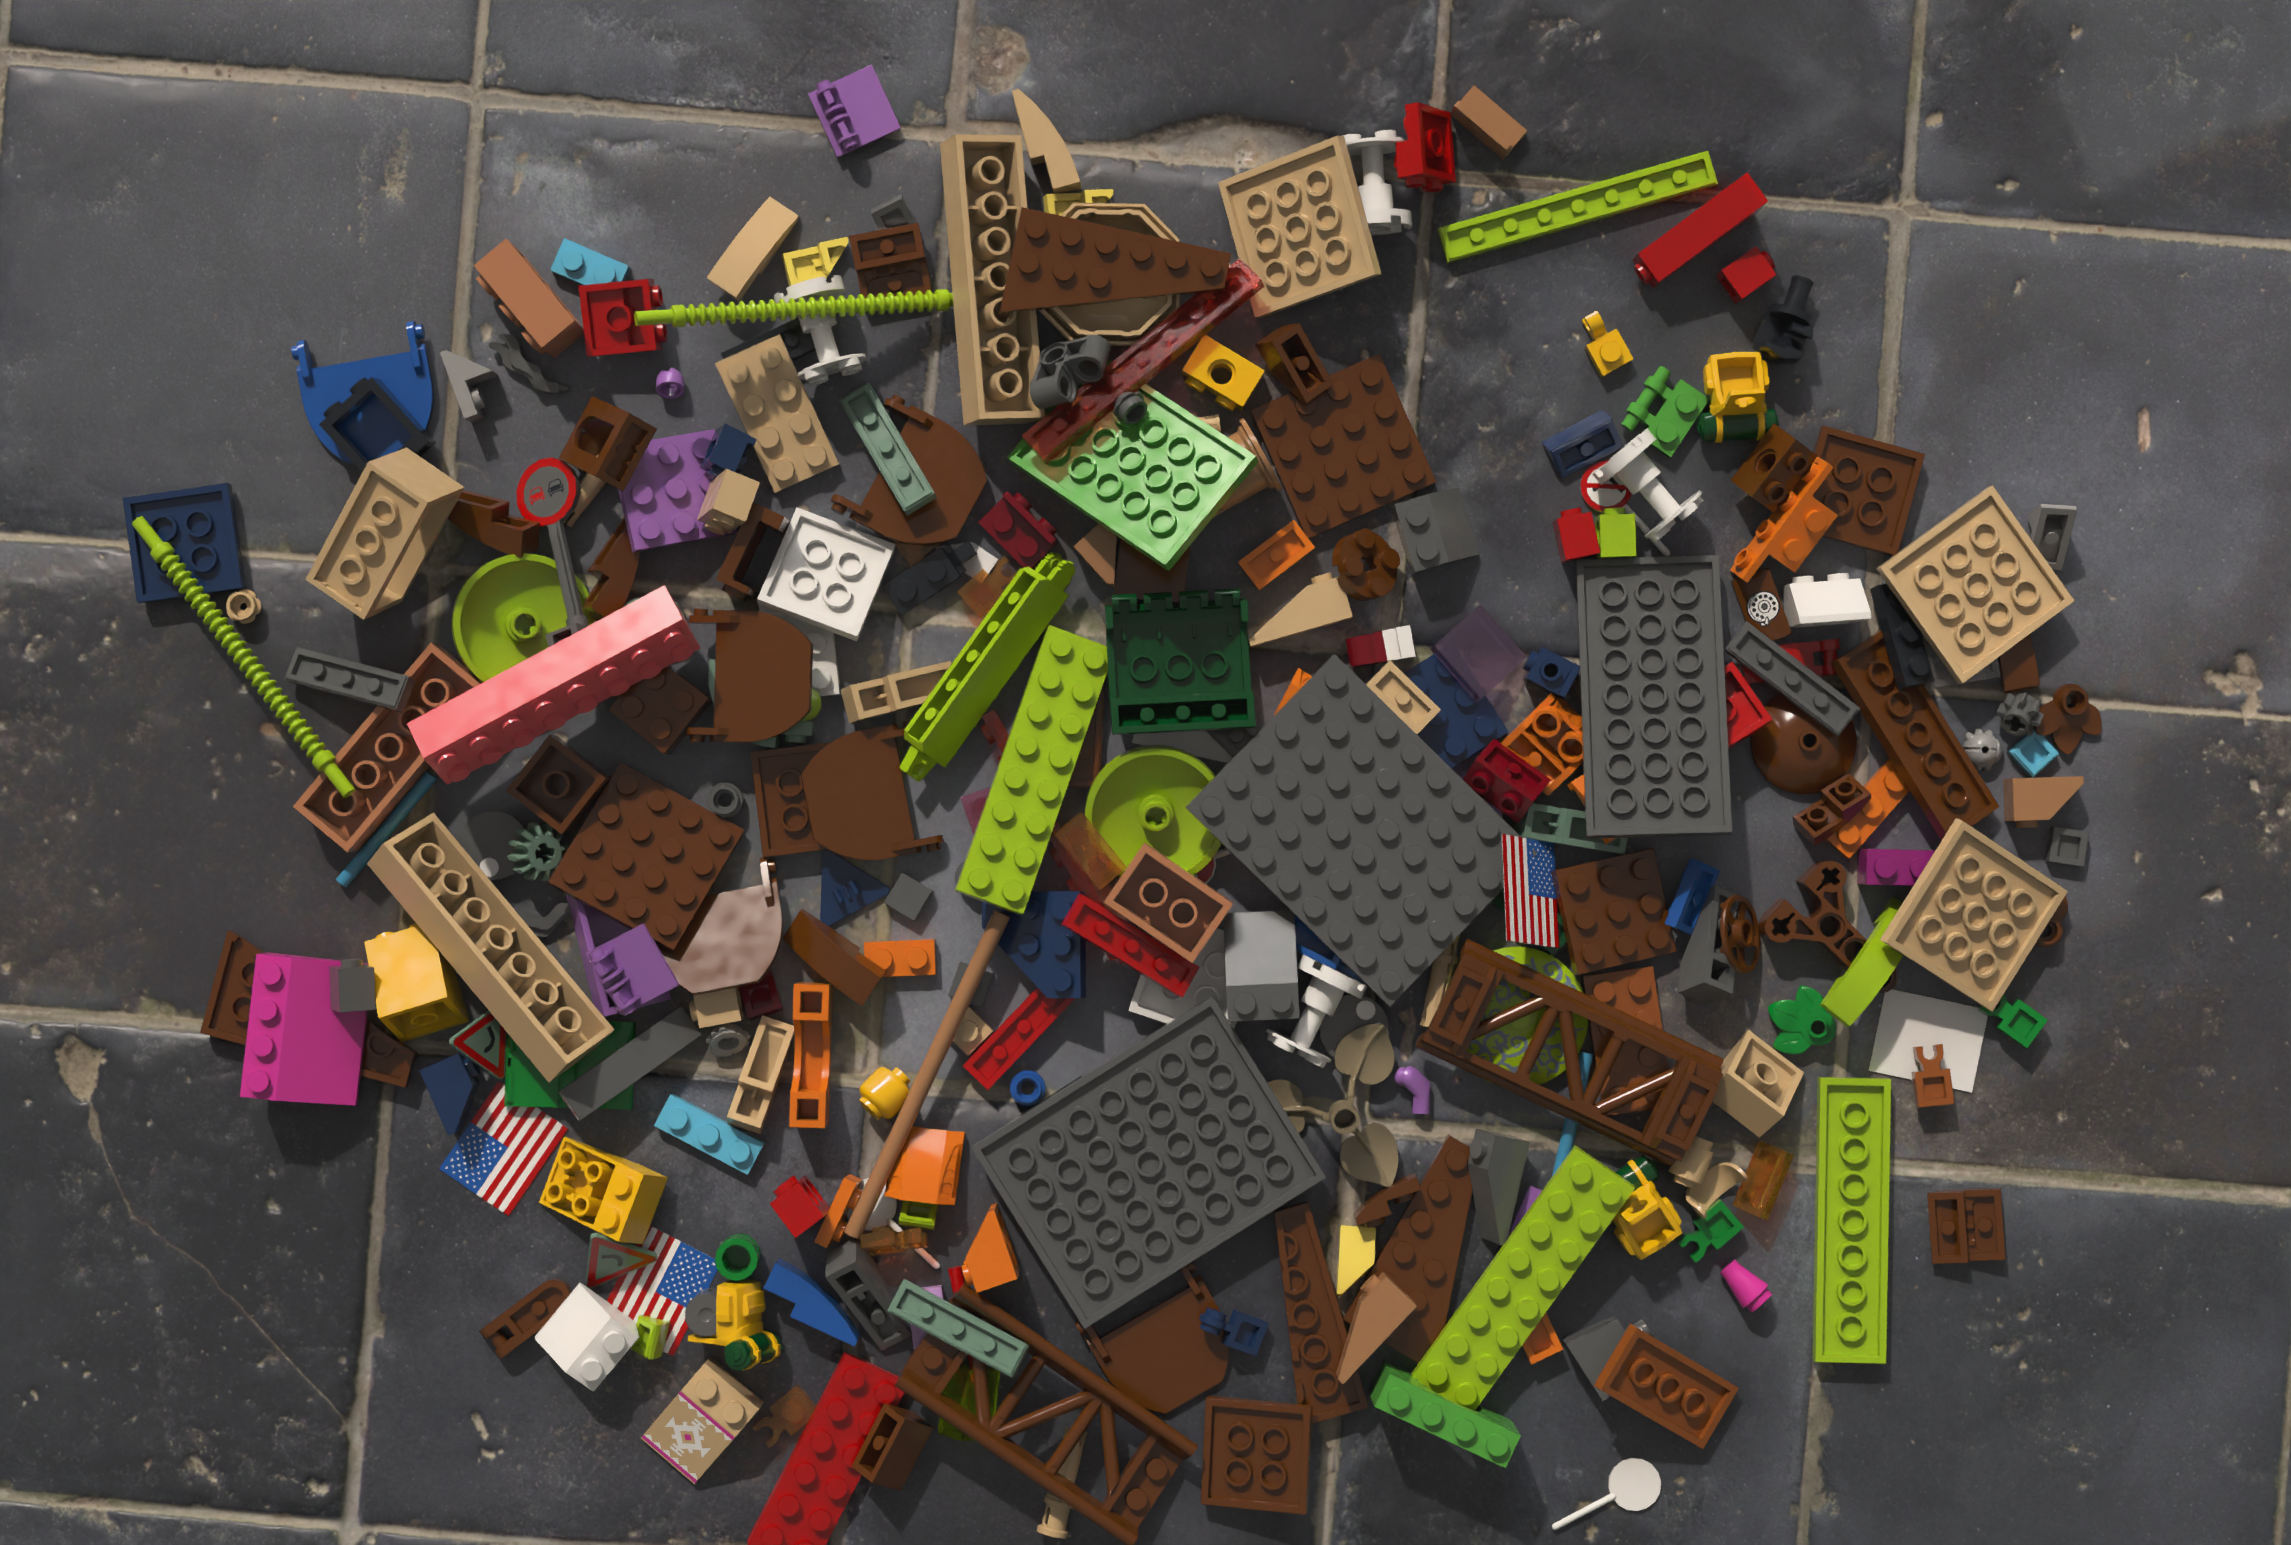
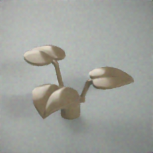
M1368 1024L1348 1033L1339 1042L1335 1050L1334 1060L1337 1070L1343 1074L1351 1075L1349 1079L1346 1100H1339L1333 1103L1329 1112H1323L1307 1105L1302 1106L1303 1094L1300 1088L1290 1081L1273 1080L1268 1082V1085L1298 1133L1305 1126L1302 1112H1307L1322 1118L1324 1121H1330L1332 1127L1338 1133L1354 1134V1136L1346 1138L1340 1148V1161L1348 1174L1361 1181L1377 1183L1386 1187H1390L1393 1184L1398 1168V1147L1393 1134L1387 1127L1377 1122L1367 1124L1360 1132L1357 1128L1360 1122L1359 1114L1353 1105L1357 1078L1367 1085L1378 1084L1390 1075L1394 1066V1050L1386 1027L1383 1024Z

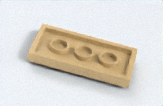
M780 334L715 363L747 434L757 439L753 447L775 493L839 464L801 379H798V372Z

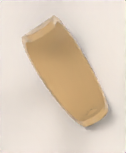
M1729 1162L1708 1167L1703 1184L1695 1182L1693 1188H1687L1686 1200L1698 1215L1705 1219L1707 1217L1706 1211L1712 1203L1734 1185L1746 1181L1748 1176L1740 1167Z

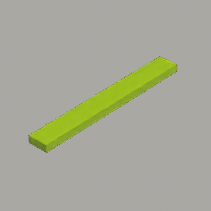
M1705 151L1440 227L1437 229L1446 263L1448 264L1713 188L1718 185L1709 151Z

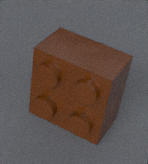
M669 665L663 668L655 677L643 679L630 686L625 693L616 699L608 710L663 754L671 755L686 736V727H693L713 701L710 696Z
M549 734L506 791L560 834L565 835L572 832L601 795L611 777L560 737Z

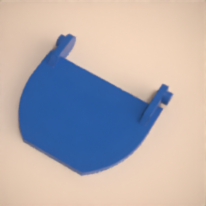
M415 321L406 323L410 351L313 368L310 349L306 340L297 341V346L291 347L293 359L300 362V365L296 366L307 419L320 441L334 455L346 463L353 462L319 424L326 418L323 415L324 412L337 401L343 403L352 395L350 389L364 377L368 380L371 377L380 379L421 426L427 430L433 409L434 393L426 346L421 344L420 341L421 338H425L423 324L417 325ZM374 393L337 425L367 460L380 458L396 452L413 437Z

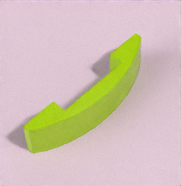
M1894 896L1888 900L1873 923L1876 926L1846 973L1836 979L1820 1004L1822 1008L1846 1027L1851 1026L1866 1009L1903 957L1901 953L1880 940L1902 905V902Z

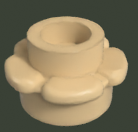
M242 589L240 592L235 591L229 595L226 611L233 621L239 620L242 624H248L255 620L256 614L260 613L261 601L256 599V594L253 591ZM243 603L247 605L245 610L241 609V604Z

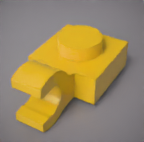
M1598 311L1581 320L1593 341L1584 346L1600 377L1634 359L1617 328L1607 333Z

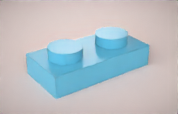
M564 238L550 270L580 285L625 281L631 268L626 264Z

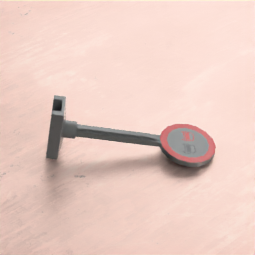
M551 457L540 459L530 465L521 476L516 490L517 506L521 515L527 520L539 522L540 527H548L568 617L566 627L546 634L548 647L589 626L587 616L583 615L563 522L569 518L577 506L580 496V481L575 470L568 463Z

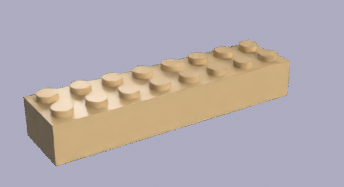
M955 134L940 144L963 424H1029L1045 418V409H1038L1030 395V382L1034 377L1040 356L1036 310L999 314L1021 208H1027L1021 135Z
M434 813L384 842L369 860L367 865L549 1083L597 1049L615 1030Z

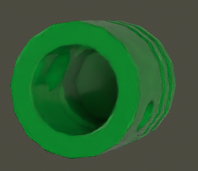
M731 1235L724 1240L716 1251V1268L722 1276L729 1280H743L750 1276L760 1263V1247L756 1240L749 1235Z

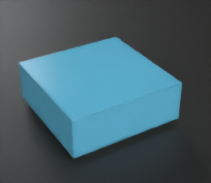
M2035 729L2031 736L2025 734L2007 751L2030 778H2034L2059 755L2043 735L2036 734Z

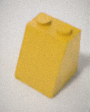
M416 923L412 924L408 929L398 932H384L377 935L375 939L364 942L368 965L374 967L375 1002L378 1018L401 1042L469 1022L454 968Z

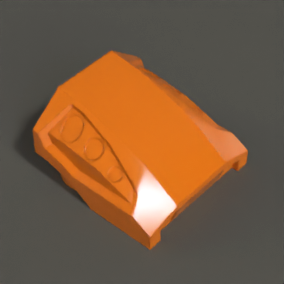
M1550 693L1501 742L1509 750L1551 779L1543 791L1547 796L1583 762L1582 718L1565 700L1553 693Z
M912 1126L886 1182L884 1196L905 1201L955 1205L965 1132Z

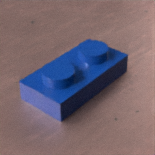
M1690 858L1686 869L1682 873L1681 883L1674 901L1669 907L1665 924L1692 935L1709 890L1715 885L1720 870Z

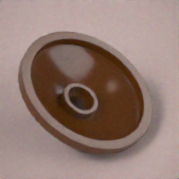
M1781 694L1775 696L1764 705L1773 720L1772 723L1750 736V747L1755 765L1772 785L1790 793L1812 794L1821 792L1820 790L1840 779L1848 772L1853 763L1857 748V735L1853 720L1848 723L1838 737H1835ZM1806 734H1810L1814 738V744L1810 748L1806 747L1803 743V738Z

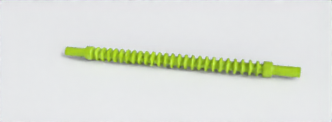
M937 289L934 294L931 290H927L924 295L921 291H917L915 295L908 291L906 296L902 292H897L896 296L889 292L886 297L882 293H878L877 297L870 293L867 298L863 294H859L856 299L853 295H849L847 299L843 295H839L837 300L833 296H829L828 300L820 296L818 301L810 297L807 302L804 298H799L798 302L790 298L788 303L784 299H779L778 303L770 299L768 304L764 300H760L757 305L753 300L749 301L748 305L740 301L738 306H735L734 302H729L728 306L720 302L718 307H715L713 303H709L707 308L702 303L698 305V308H695L693 304H689L688 308H685L684 305H672L670 309L635 311L634 320L636 326L672 324L673 327H685L686 323H689L690 326H695L696 322L704 326L706 321H709L711 325H715L716 321L724 325L726 320H729L731 324H735L737 319L741 323H745L746 319L755 323L757 318L761 322H765L768 317L771 321H775L777 317L781 321H785L787 316L791 320H795L796 316L804 320L806 315H809L811 319H815L817 314H819L820 318H825L826 314L834 318L836 313L840 317H844L846 313L853 317L856 312L860 316H864L866 311H868L869 315H874L875 311L883 315L885 310L889 314H893L895 310L902 314L905 309L912 313L915 308L918 312H923L924 308L928 312H932L933 308L937 311H948L950 307L954 306L953 294L949 293L947 289Z
M144 516L136 518L132 522V526L151 549L150 555L158 564L162 563L161 570H168L167 577L170 579L174 578L173 585L180 586L179 593L186 594L185 601H192L191 608L194 610L198 609L197 616L204 617L203 624L210 625L209 632H216L215 639L218 641L222 640L221 647L224 649L228 648L227 655L234 656L233 662L235 664H241L239 670L247 672L245 678L253 680L251 686L254 688L259 687L258 695H265L264 702L271 703L270 710L277 711L276 718L283 719L282 726H289L288 733L296 735L294 741L302 743L300 749L308 751L306 757L313 758L312 764L319 772L323 771L343 798L350 796L355 791V788L335 764L336 757L330 750H325V743L318 742L319 735H312L313 727H306L307 720L300 719L301 712L294 711L295 704H288L289 696L281 695L283 689L275 687L277 681L269 679L271 673L263 672L265 666L257 664L259 658L251 656L253 650L245 648L247 645L246 641H239L240 634L233 633L234 626L227 625L228 618L221 617L222 610H215L216 603L209 602L210 595L203 594L204 587L197 586L198 579H191L192 572L189 570L185 571L186 564L179 563L180 556L173 555L175 551L170 543L161 540Z

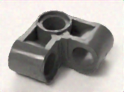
M1087 335L1066 342H1056L1046 347L1039 356L1034 377L1030 382V395L1034 405L1038 409H1044L1071 403L1076 399L1078 385L1099 381L1104 375L1110 356V343L1101 336Z

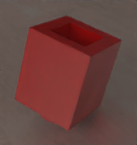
M1755 246L1722 269L1716 275V278L1736 305L1777 274L1773 270L1775 264L1769 254L1764 250L1760 252L1757 246Z
M1581 507L1561 511V518L1552 522L1561 563L1600 554L1592 511L1582 513Z

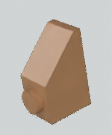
M2084 776L2003 779L2005 821H2016V828L2038 827V820H2050L2084 784Z

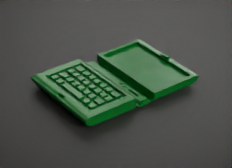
M608 1021L615 1030L604 1042L550 1083L507 1033L504 1106L569 1108L558 1092L607 1056L634 1039L636 1022ZM633 1084L597 1109L632 1110Z

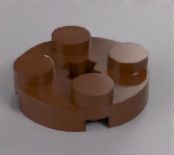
M1363 528L1338 541L1333 551L1332 563L1333 567H1338L1340 577L1336 579L1343 591L1355 600L1367 601L1380 598L1391 591L1396 582L1400 556L1396 550L1390 548L1381 536L1368 528ZM1361 559L1367 562L1369 571L1365 572L1363 570L1364 564L1361 562Z

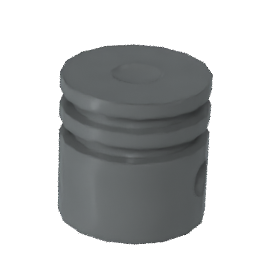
M707 1288L700 1291L687 1305L685 1320L688 1327L695 1334L700 1336L716 1334L717 1288Z

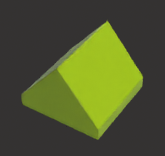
M903 1200L898 1224L900 1226L935 1231L938 1204Z
M639 1315L636 1323L639 1338L631 1346V1350L647 1359L653 1360L661 1357L670 1322Z

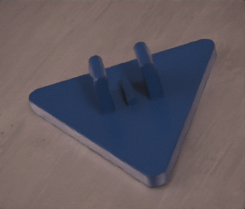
M825 850L822 853L820 921L827 926L889 894L890 888L837 854L830 850Z

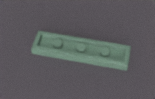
M870 383L864 384L841 398L839 402L906 515L908 516L936 499L937 495Z
M903 1279L887 1310L1014 1378L1030 1345L906 1279Z

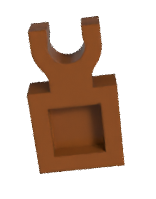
M1943 1044L1933 1045L1934 1056L1929 1060L1923 1055V1046L1913 1047L1914 1058L1919 1063L1921 1071L1912 1072L1917 1108L1954 1104L1950 1068H1940V1062L1944 1054Z

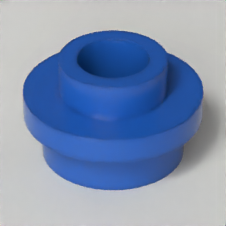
M1024 1070L1013 1077L1010 1084V1093L1017 1103L1031 1106L1043 1098L1045 1082L1037 1072ZM1025 1081L1032 1082L1035 1087L1034 1092L1031 1094L1023 1093L1021 1090L1022 1083Z

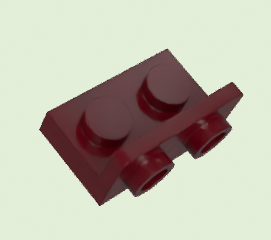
M1006 491L1002 495L1003 498L978 523L1023 568L1030 567L1033 569L1058 544L1057 540L1053 537L1057 531L1044 517L1037 521L1028 512L1032 505L1020 493L1017 492L1012 496Z
M1493 739L1475 759L1463 778L1479 796L1517 823L1522 820L1531 805L1551 781V779L1496 739Z

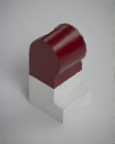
M1410 625L1345 639L1350 667L1416 657Z

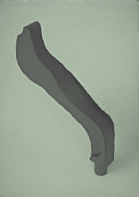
M502 333L499 334V339L505 341V344L498 342L489 343V347L501 355L503 364L508 369L529 378L536 390L552 394L568 392V385H559V382L547 381L538 365L530 363L522 357L519 342L514 336Z
M559 903L547 916H525L522 919L537 937H547L563 919L571 916L569 903Z

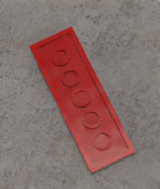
M844 1351L747 1539L748 1545L827 1544L862 1476L852 1467V1464L884 1403L898 1406L904 1394L902 1390L895 1386L899 1379L898 1375Z

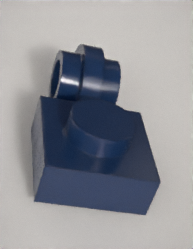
M1207 1307L1205 1313L1200 1314L1199 1320L1202 1322L1199 1328L1215 1335H1220L1221 1329L1225 1330L1221 1340L1222 1344L1257 1356L1269 1324L1267 1321L1235 1309L1232 1311L1229 1322L1225 1321L1226 1314Z

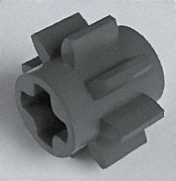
M2025 692L2016 696L2009 693L2005 702L2000 704L1996 712L1997 716L2003 717L2000 728H2004L2005 731L2015 737L2025 733L2031 736L2035 726H2040L2044 714L2037 712L2041 702L2036 701Z

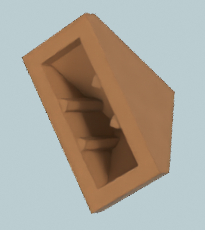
M1098 524L1073 547L1107 586L1114 587L1117 536Z

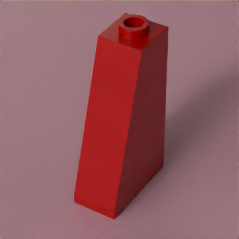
M1749 173L1744 174L1635 256L1633 261L1636 265L1633 268L1644 284L1649 282L1653 288L1753 217L1768 202Z

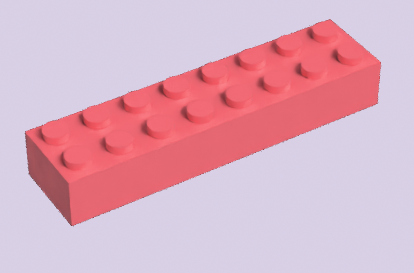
M664 585L408 722L407 725L423 759L448 785L452 782L464 780L469 776L470 772L483 765L497 762L502 755L515 748L527 746L535 737L546 731L562 727L572 717L580 713L592 711L597 707L598 703L611 696L625 693L630 686L637 682L655 677L663 668L675 662L688 659L692 656L693 652L701 649L684 615Z

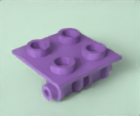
M872 64L832 83L829 80H824L816 85L817 90L808 93L837 158L901 129Z
M644 923L585 954L589 960L588 963L592 965L600 978V983L604 985L605 992L609 994L614 1002L615 1009L624 1016L636 1010V1007L680 985Z

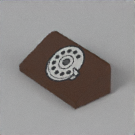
M1769 568L1755 572L1748 583L1741 578L1731 581L1745 622H1749L1772 641L1792 634Z

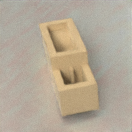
M1019 89L1012 90L1031 166L1045 162L1053 194L1081 189V182L1074 161L1062 137L1051 121Z
M769 197L745 224L707 276L709 282L740 302L757 275L763 273L799 219V216Z
M951 661L887 675L883 678L849 685L840 689L849 724L921 706L950 667Z
M762 1015L727 1114L728 1124L761 1134L794 1036L793 1025Z

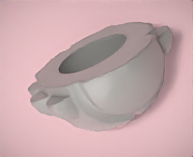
M1976 729L1974 734L1970 732L1965 734L1966 740L1963 748L1976 770L1980 771L1983 768L1987 772L1990 771L1992 765L1997 763L2003 756L2004 751L2001 742L1995 739L1991 730L1983 733L1981 729ZM1983 747H1986V753L1982 752Z
M726 1023L715 1027L711 1035L706 1038V1043L710 1044V1051L713 1055L727 1057L742 1051L744 1046L749 1044L748 1039L751 1036L749 1032L744 1031L739 1025Z

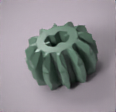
M529 822L527 830L523 828L515 830L519 839L517 841H508V844L514 847L515 850L506 857L510 861H516L512 870L518 874L524 873V879L534 881L537 878L539 881H549L550 873H554L558 866L557 864L563 858L561 856L562 851L569 848V845L565 842H560L563 835L557 830H553V827L548 823L543 822L539 826L537 822ZM538 846H540V847H541V852H540V853H536V855L538 856V857H536V856H535V851H536V850H540V848L538 847Z

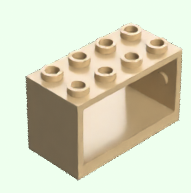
M408 448L369 461L305 580L363 620L401 603L465 487Z

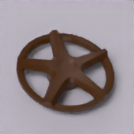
M1734 894L1729 896L1719 906L1722 911L1720 921L1722 947L1719 950L1720 953L1726 955L1729 964L1737 973L1747 974L1755 968L1759 959L1760 930L1755 911L1750 902L1744 896ZM1735 901H1739L1735 919L1730 908ZM1746 909L1751 916L1753 927L1751 922L1745 919ZM1727 925H1728V927H1729V932H1730V933H1729V937H1728V932H1727ZM1755 946L1751 964L1747 966L1744 948ZM1734 947L1736 951L1737 961L1735 960L1731 951Z

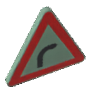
M488 1010L451 1037L449 1044L495 1079L501 1080L504 1078L507 1032Z
M592 1233L589 1243L586 1287L594 1288L657 1261V1253L629 1243L618 1242L600 1233Z

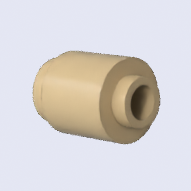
M1695 1136L1689 1151L1685 1152L1682 1160L1675 1161L1669 1169V1172L1675 1174L1673 1181L1690 1188L1694 1187L1695 1182L1703 1184L1714 1154L1711 1151L1713 1142Z

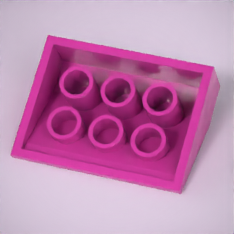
M269 952L256 954L240 1097L273 1101L357 1105L368 1010L337 1012L331 1009L329 966H341L340 960Z

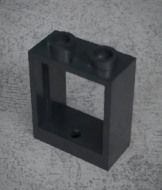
M364 377L353 385L350 389L352 395L343 403L337 401L331 405L323 414L326 418L319 424L361 472H363L369 461L337 425L373 393L413 436L399 450L408 448L421 457L437 443L380 379L373 377L369 380Z

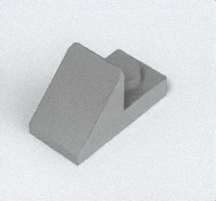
M450 351L440 352L464 419L470 423L484 419L481 409L485 408L486 404L478 387L473 388V385L497 377L498 374Z
M2040 504L2027 516L2032 530L2030 539L2052 570H2062L2077 513L2076 506Z

